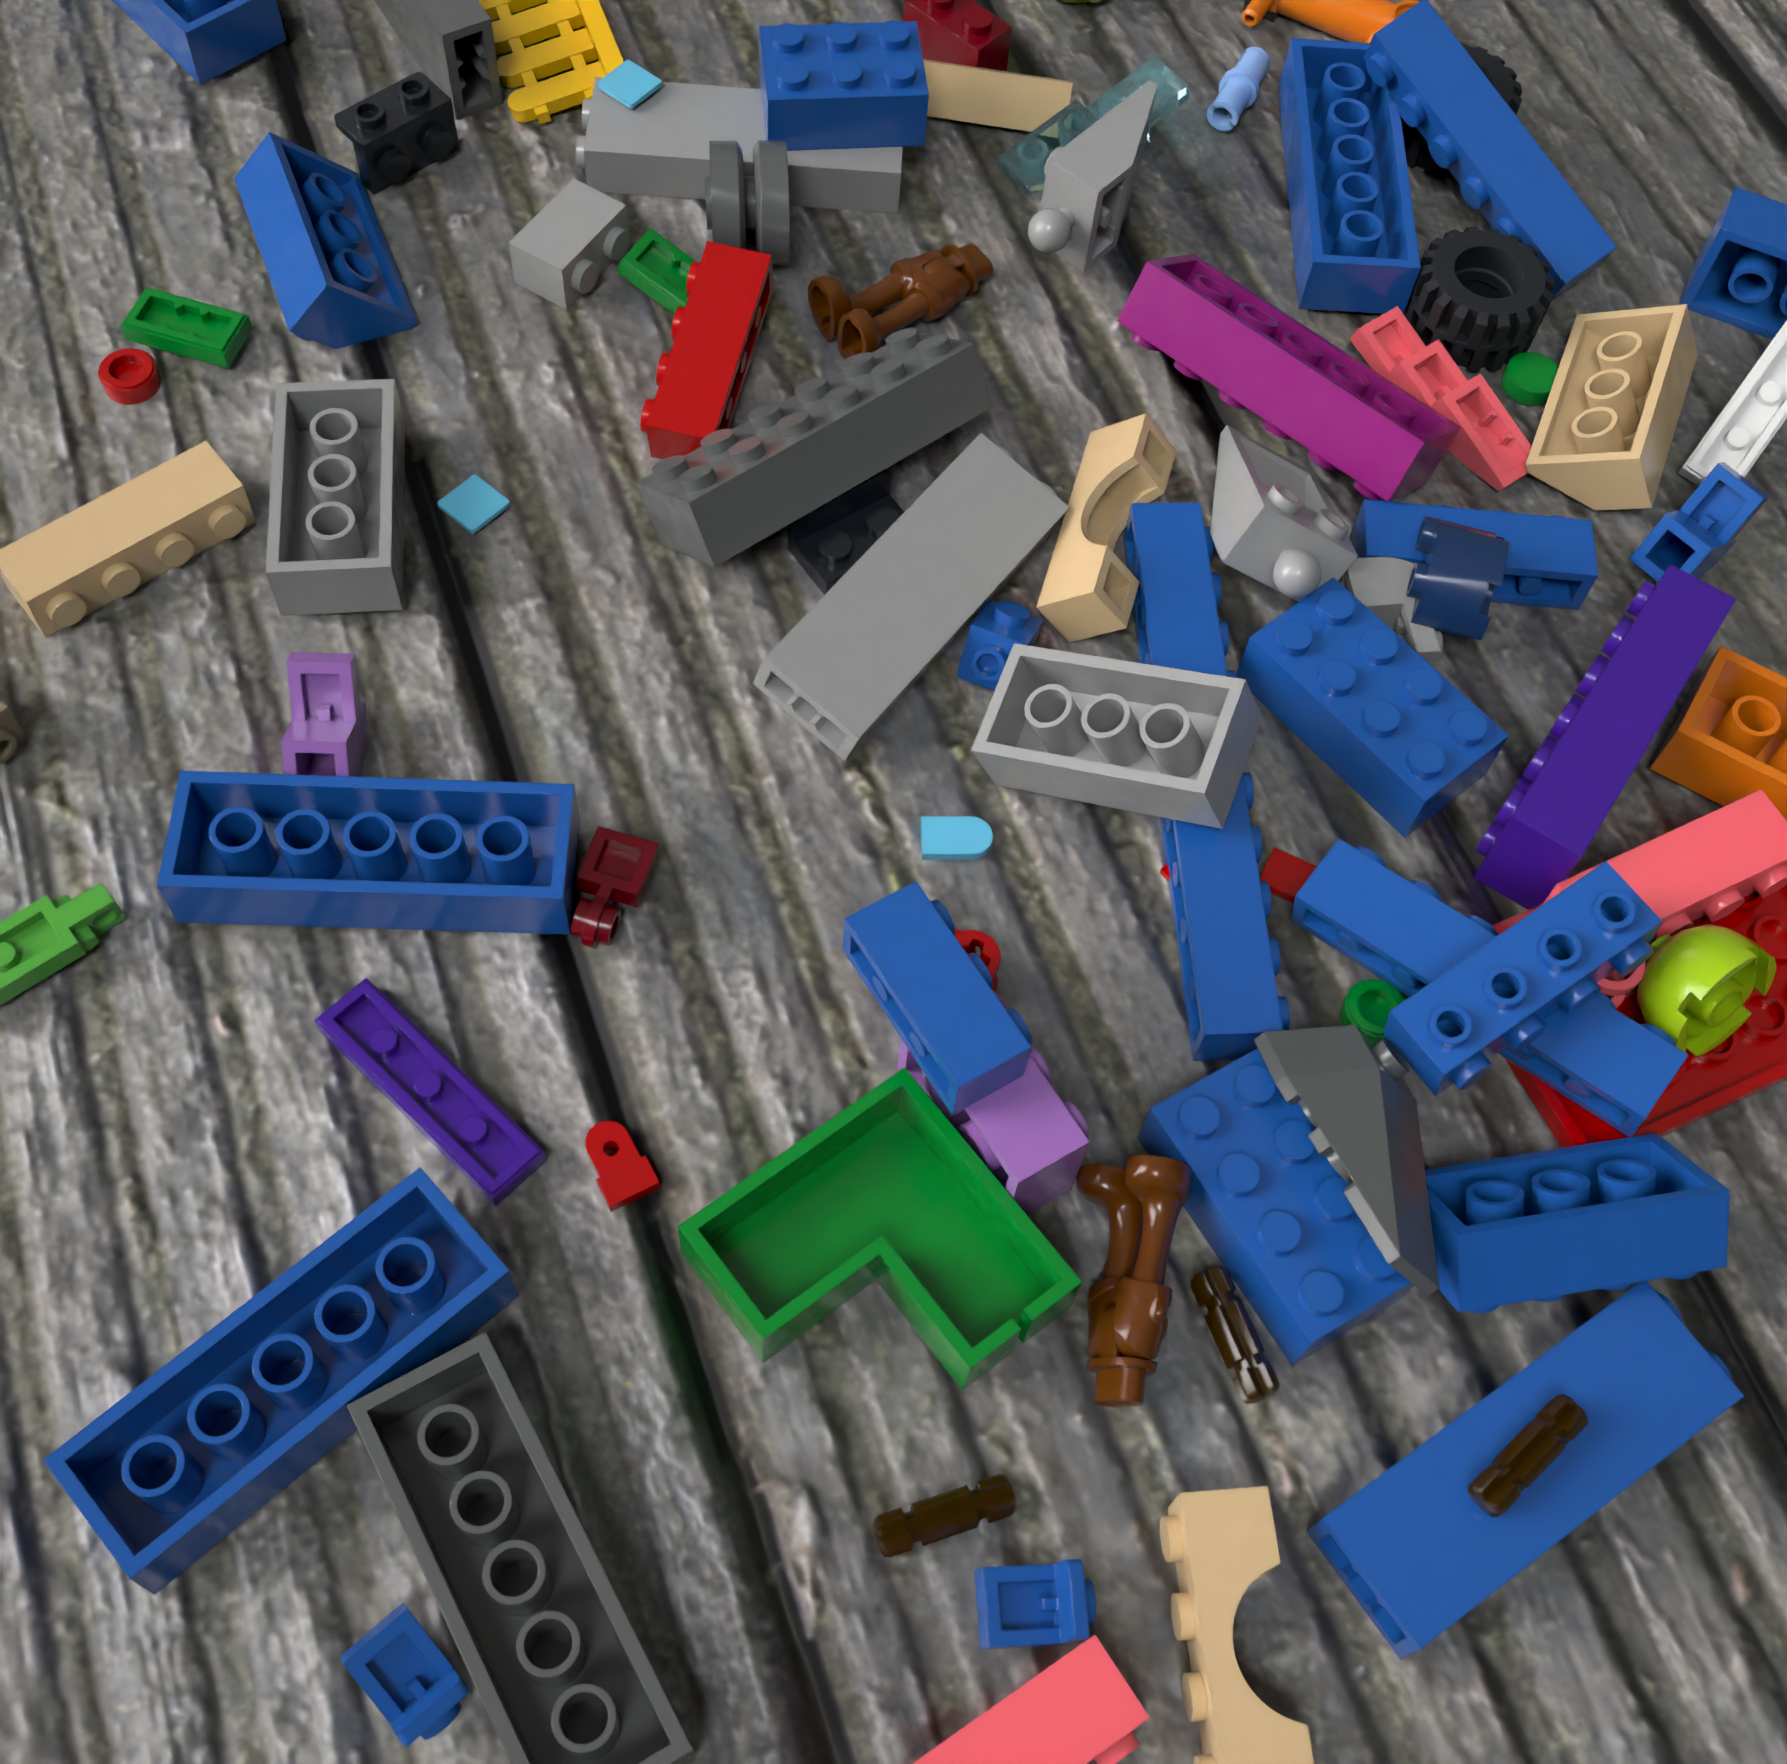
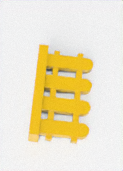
M478 0L491 18V21L500 19L491 22L496 55L512 51V53L502 56L497 60L500 84L506 88H516L525 85V87L513 91L507 99L512 118L517 122L525 123L538 119L539 125L552 121L550 114L582 104L584 98L592 99L595 77H605L624 62L599 0ZM547 2L546 4L537 6V7H535V8H532V9H529V10H526V11H523V12H520V13L511 15V14H513V13L522 11V10H524V9H527V8H530V7H533V6H536V5H539V4H542V3ZM584 26V28L573 32L574 29ZM560 35L559 37H556V38H554V39H551V40H548V41H545V42H542V43H539V44H536V45H533V46H530V47H527V48L524 49L525 46H528V45L534 44V43H536V42H539V41H542V40H545V39H548V38H551V37ZM594 60H597V61H598V62H595V63L586 65V63H588V62H591V61H594ZM574 68V70L537 82V80Z

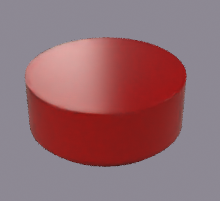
M126 348L117 350L105 357L98 369V376L106 395L111 400L120 404L133 405L145 402L152 398L161 386V376L154 358L149 353L140 349Z

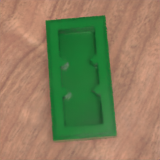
M650 228L622 258L617 273L675 314L678 306H686L689 297L686 291L687 277L692 262L697 261Z
M149 287L144 289L120 326L125 339L128 341L228 369L253 330L249 315Z

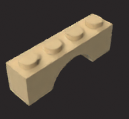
M1146 413L1090 432L1068 503L1070 508L1065 513L1036 606L1069 643L1127 628L1140 582L1114 554V548L1120 534L1126 527L1131 504L1150 503L1165 493L1176 455V449Z
M1268 1486L1182 1492L1169 1505V1516H1161L1160 1540L1165 1561L1167 1563L1175 1562L1180 1593H1172L1171 1595L1172 1625L1176 1639L1178 1641L1187 1640L1191 1672L1183 1673L1182 1675L1183 1703L1188 1721H1198L1203 1755L1194 1756L1193 1764H1314L1308 1725L1282 1716L1256 1696L1240 1671L1233 1645L1234 1617L1243 1594L1253 1582L1267 1575L1281 1563Z

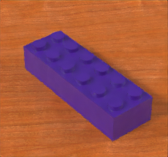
M1672 564L1669 565L1657 585L1645 580L1626 612L1634 615L1636 619L1633 620L1623 615L1601 650L1611 656V658L1608 659L1599 654L1575 691L1586 698L1583 699L1573 694L1475 851L1485 856V859L1473 876L1474 879L1527 910L1544 903L1556 884L1567 878L1584 854L1736 601L1735 598Z

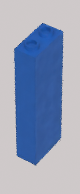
M1642 1281L1323 1517L1307 1533L1401 1660L1425 1647L1734 1405L1744 1395L1732 1382L1730 1371L1724 1362L1714 1353L1705 1350L1685 1327L1676 1306L1666 1296L1656 1292L1647 1281ZM1559 1394L1571 1397L1586 1412L1588 1425L1573 1441L1570 1440L1565 1445V1449L1529 1488L1526 1487L1520 1492L1521 1496L1505 1513L1498 1517H1491L1486 1514L1470 1498L1468 1494L1469 1485L1484 1469L1486 1470L1490 1465L1492 1466L1493 1459L1528 1423H1531L1536 1418V1414L1551 1399Z

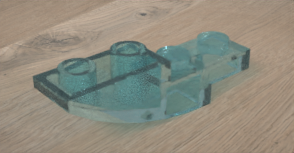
M1155 56L1087 107L1077 99L998 156L997 163L1030 195L1042 194L1046 177L1044 175V166L1050 154L1057 147L1066 146L1147 81L1151 80L1158 87L1146 144L1150 142V128L1189 99V85Z

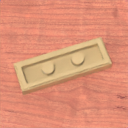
M923 59L929 93L927 116L1065 136L1073 81Z

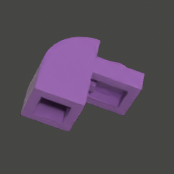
M292 652L286 661L292 722L281 740L284 774L361 777L366 747L367 717L366 702H360L356 654Z

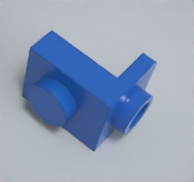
M989 600L970 626L957 671L958 677L995 691L1013 644L1034 646L1038 641L1044 620L1030 615L1029 610L1020 604L1009 601L996 603Z
M1067 1559L1055 1564L981 1567L974 1570L980 1650L1064 1646L1089 1639V1625L1094 1623L1096 1617V1596L1092 1581L1089 1578H1084L1081 1559Z
M404 1602L339 1656L342 1664L387 1719L395 1735L405 1747L413 1743L419 1736L427 1740L444 1730L460 1712L461 1704L459 1701L469 1692V1688L458 1671Z

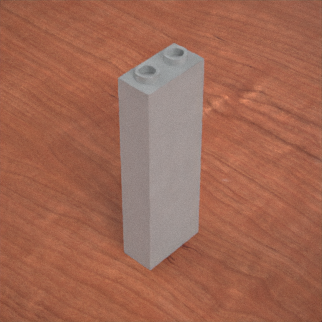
M595 77L592 99H583L582 128L583 131H586V136H577L576 165L577 168L585 169L587 185L600 192L706 200L705 177H710L709 141H737L743 152L744 176H753V148L758 140H766L761 89L662 82V86L633 109H630L598 89L597 82L603 77ZM903 147L787 151L789 206L898 213Z
M980 433L764 657L753 684L842 760L846 761L972 623L988 601H992L1051 536L1070 507L1058 498L1050 486L1039 482L1014 461L1006 449L995 445L984 434Z

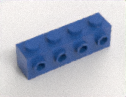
M1605 861L1390 1010L1383 1034L1435 1096L1452 1084H1455L1460 1091L1464 1090L1478 1081L1492 1068L1493 1064L1489 1058L1508 1045L1514 1052L1520 1051L1538 1038L1547 1028L1543 1020L1554 1012L1563 1008L1568 1014H1571L1587 1004L1601 990V987L1597 984L1598 981L1614 970L1622 977L1626 976L1643 964L1654 952L1649 943L1663 921Z

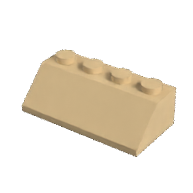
M1687 304L1576 315L1525 464L1529 474L1593 510L1652 508L1698 356Z

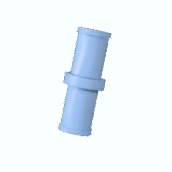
M1247 48L1245 50L1246 53L1243 52L1235 68L1227 71L1220 81L1219 94L1213 104L1207 109L1208 121L1217 130H1231L1233 125L1235 126L1239 121L1243 110L1251 106L1259 95V83L1271 66L1270 57L1262 48Z

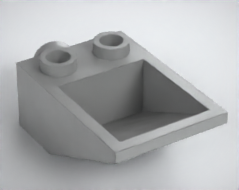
M1151 80L1147 81L1066 146H1059L1050 154L1044 166V175L1046 177L1043 197L1039 203L1037 213L1031 218L1028 225L1029 240L1037 250L1044 253L1054 252L1084 273L1117 245L1142 165L1158 87L1156 83Z
M1226 425L1220 433L1210 535L1221 561L1298 602L1333 577L1338 581L1358 555L1347 535L1349 531L1348 525L1337 516L1316 474Z

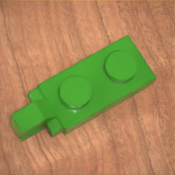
M101 882L73 899L69 895H64L51 901L48 895H45L0 922V1005L87 954L86 951H90L99 943L97 937H100L125 919L121 908Z

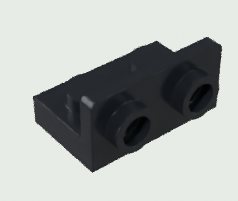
M887 469L788 525V550L824 595L904 513L890 495L891 474Z

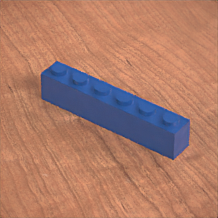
M1421 0L1374 34L1363 58L1366 61V67L1372 80L1381 87L1385 86L1396 100L1402 119L1410 127H1416L1425 138L1434 161L1440 167L1447 168L1460 184V191L1466 203L1473 209H1479L1490 223L1491 228L1500 230V234L1506 236L1513 234L1521 238L1520 242L1525 246L1531 245L1539 252L1537 255L1538 259L1547 261L1551 268L1548 275L1554 277L1555 283L1552 291L1554 294L1552 300L1600 267L1617 246L1428 0Z
M1340 838L1295 895L1291 917L1292 922L1409 997L1498 936L1494 927L1485 920L1474 915L1464 916L1443 903L1439 894L1427 884L1417 880L1407 881L1388 869L1383 859L1372 850L1362 846L1354 848ZM1600 991L1587 1004L1571 1014L1560 1008L1543 1020L1547 1025L1545 1031L1520 1051L1514 1052L1508 1045L1498 1052L1507 1060L1628 1137H1632L1688 1056L1687 1053L1676 1047L1674 1040L1666 1032L1650 1024H1638L1617 1011L1614 1003Z

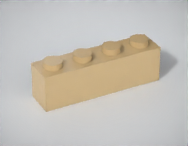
M204 441L1 548L0 574L12 595L46 638L64 627L74 625L84 616L113 600L132 593L137 587L166 571L185 564L190 558L217 543L236 536L243 529L256 523L243 484L209 443Z

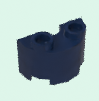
M1425 516L1415 545L1416 551L1424 552L1423 562L1416 561L1406 591L1407 597L1415 598L1411 623L1481 640L1491 619L1488 616V611L1495 585H1502L1508 559L1509 541L1504 540L1503 537L1496 536V533Z

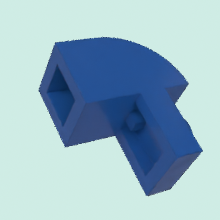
M1725 462L1718 463L1680 510L1668 512L1663 516L1629 559L1657 582L1660 581L1670 564L1700 579L1737 542L1735 540L1736 536L1769 499V496Z

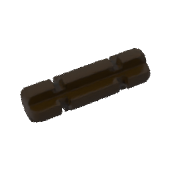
M1220 1265L1199 1272L1191 1280L1190 1287L1199 1307H1207L1208 1315L1204 1318L1227 1369H1235L1236 1377L1232 1378L1241 1400L1245 1404H1252L1273 1396L1279 1389V1380L1270 1361L1263 1362L1261 1359V1353L1265 1352L1242 1300H1234L1232 1292L1237 1289L1228 1270Z
M1565 1394L1556 1395L1536 1414V1418L1531 1423H1528L1493 1459L1492 1466L1490 1465L1486 1470L1484 1469L1468 1487L1470 1498L1491 1517H1498L1505 1513L1521 1496L1520 1492L1526 1487L1529 1488L1565 1449V1445L1570 1440L1573 1441L1588 1425L1586 1412L1571 1397Z
M998 1474L977 1481L976 1489L969 1490L968 1486L965 1485L912 1503L911 1511L904 1513L900 1507L878 1515L874 1519L873 1530L880 1551L884 1557L890 1558L913 1550L912 1547L915 1542L921 1541V1544L925 1546L975 1529L980 1524V1520L986 1518L988 1523H992L1011 1516L1015 1512L1017 1505L1009 1480L1005 1475Z

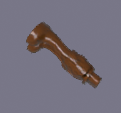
M973 243L960 248L953 244L943 246L941 251L937 249L896 261L891 266L888 276L859 293L847 295L845 288L836 278L827 275L820 276L812 280L808 285V301L813 318L822 336L828 342L837 339L839 353L844 359H847L859 353H872L880 348V343L889 335L917 319L928 322L941 317L955 307L964 297L973 294L978 289L979 281L992 276L993 266L989 258ZM900 301V303L890 308L889 310L883 312L882 314H879L874 317L871 316L872 314Z
M1137 1155L1127 1158L1125 1169L1111 1165L1088 1164L1080 1166L1077 1174L1076 1186L1079 1193L1086 1200L1102 1206L1107 1211L1110 1222V1240L1106 1261L1099 1282L1089 1288L1087 1298L1089 1318L1088 1345L1090 1356L1093 1358L1088 1360L1087 1370L1097 1374L1094 1403L1106 1407L1142 1406L1145 1377L1155 1374L1158 1363L1151 1361V1359L1157 1357L1161 1343L1167 1334L1168 1308L1171 1307L1172 1289L1164 1286L1167 1261L1176 1222L1191 1189V1168L1175 1159L1155 1155Z

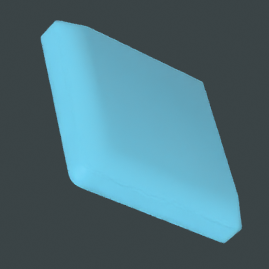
M626 60L597 82L598 89L630 109H633L662 86V80L630 60Z
M476 474L470 476L438 501V507L471 534L478 532L510 506V502L506 497Z

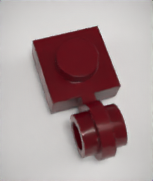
M601 826L597 827L576 876L577 890L595 895L593 901L582 898L573 917L571 935L580 937L582 945L596 949L599 944L607 946L612 944L620 923L621 909L611 905L615 901L638 908L659 857V843Z

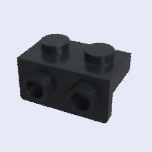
M416 72L334 115L336 127L353 143L361 181L373 195L460 149L452 100L422 72Z

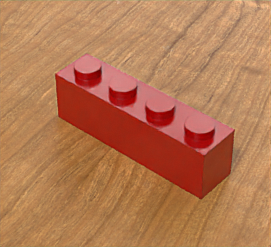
M707 241L700 263L692 262L687 277L686 291L689 297L686 306H678L673 317L671 337L674 342L670 353L662 352L659 358L656 372V384L659 387L655 399H646L641 414L640 429L641 432L647 433L651 457L665 459L675 455L685 456L701 447L700 441L708 434L730 428L773 292L772 255Z

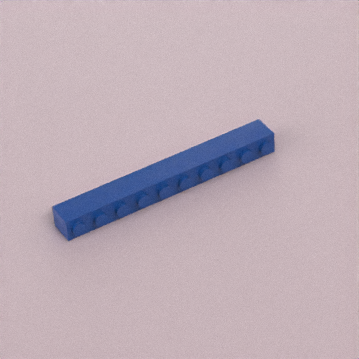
M1200 502L1131 504L1123 536L1126 567L1140 582L1132 608L1139 663L1236 678L1234 670L1226 669L1225 656L1229 647V629L1227 622L1219 621L1217 608L1221 600V579L1219 573H1211L1210 560L1213 556L1214 542L1210 535L1211 526H1204ZM1249 772L1242 774L1223 829L1160 817L1166 865L1168 864L1170 874L1169 888L1193 1061L1237 1060L1258 1048L1254 1039L1263 1032L1289 1030L1290 1012L1288 1001L1285 996H1278L1275 976L1278 975L1280 969V948L1276 938H1269L1266 919L1269 918L1271 911V892L1268 882L1260 881L1257 866L1262 856V835L1258 826H1251L1249 809H1251L1253 804L1254 787L1253 779Z

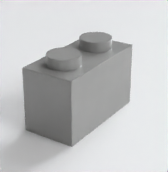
M573 178L508 242L514 283L567 310L582 294L588 293L594 287L598 277L614 261L620 260L627 252L631 237L628 231L626 204Z

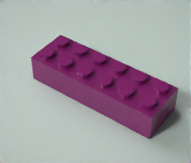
M1195 254L1147 261L1117 319L1119 323L1133 331L1131 338L1137 344L1152 351H1163L1176 360L1174 366L1179 372L1195 380L1205 379L1220 389L1218 396L1224 402L1237 409L1246 410L1248 408L1264 419L1262 425L1270 433L1286 440L1293 438L1309 449L1307 454L1311 460L1326 469L1341 470L1355 480L1353 485L1361 494L1373 500H1386L1389 502L1425 485L1461 428Z

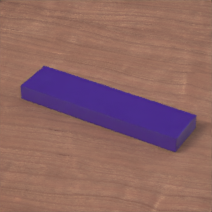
M367 978L314 1020L318 1030L495 1206L499 1205L547 1161L545 1152Z

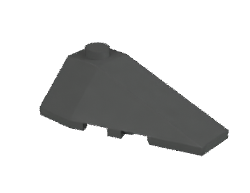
M1356 1025L1263 1032L1254 1041L1276 1086L1287 1103L1291 1105L1299 1103L1305 1115L1317 1128L1308 1137L1318 1153L1326 1157L1337 1173L1350 1184L1344 1188V1194L1387 1263L1429 1296L1440 1287L1417 1102L1402 1077L1410 1071L1407 1063L1389 1041L1382 1039L1376 1044Z

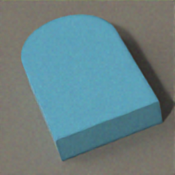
M921 816L920 819L922 860H977L984 857L991 848L993 832L989 824L981 818L974 816Z

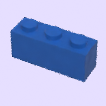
M915 881L844 918L842 950L951 1114L954 1115L1022 1077L1031 1051L1032 1039L1029 1029L1020 1014L1013 1008L1005 1010L992 991V978L981 958L975 953L967 955L954 936L955 926L945 906L938 899L930 901L920 885Z

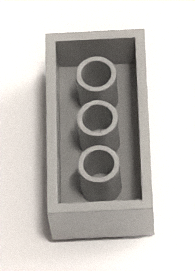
M395 379L276 383L266 575L281 616L403 610L405 422Z
M1014 643L971 751L993 783L998 786L1223 829L1262 721V715L1246 679Z

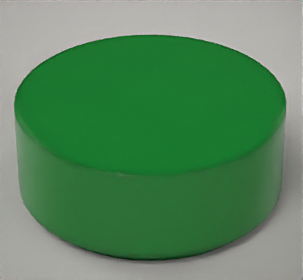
M1536 352L1519 353L1510 359L1502 376V387L1506 394L1518 403L1530 406L1542 405L1548 400L1559 367L1553 360L1543 354Z
M1368 979L1358 982L1349 990L1340 1006L1339 1017L1341 1025H1356L1376 1044L1382 1039L1389 1041L1383 1032L1390 1010L1406 999L1397 988L1385 981Z

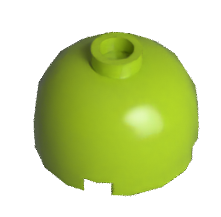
M1707 924L1682 930L1672 937L1670 935H1663L1650 945L1654 952L1645 961L1644 976L1638 983L1637 1001L1646 1024L1663 1030L1674 1040L1678 1049L1686 1053L1687 1048L1697 1057L1724 1042L1749 1018L1752 1013L1742 1004L1747 1000L1754 988L1763 996L1766 995L1777 970L1775 958L1754 941L1725 927Z

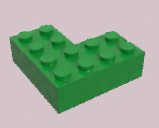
M905 1067L678 1225L681 1254L762 1363L766 1362L876 1280L963 1391L1013 1352L1017 1339L1024 1344L1072 1306L1082 1284V1281Z

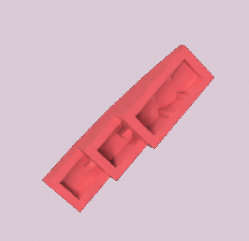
M1398 306L1358 328L1349 338L1372 370L1461 427L1447 450L1490 486L1500 492L1528 474L1525 464L1532 446L1481 373L1467 380L1438 339L1425 346Z

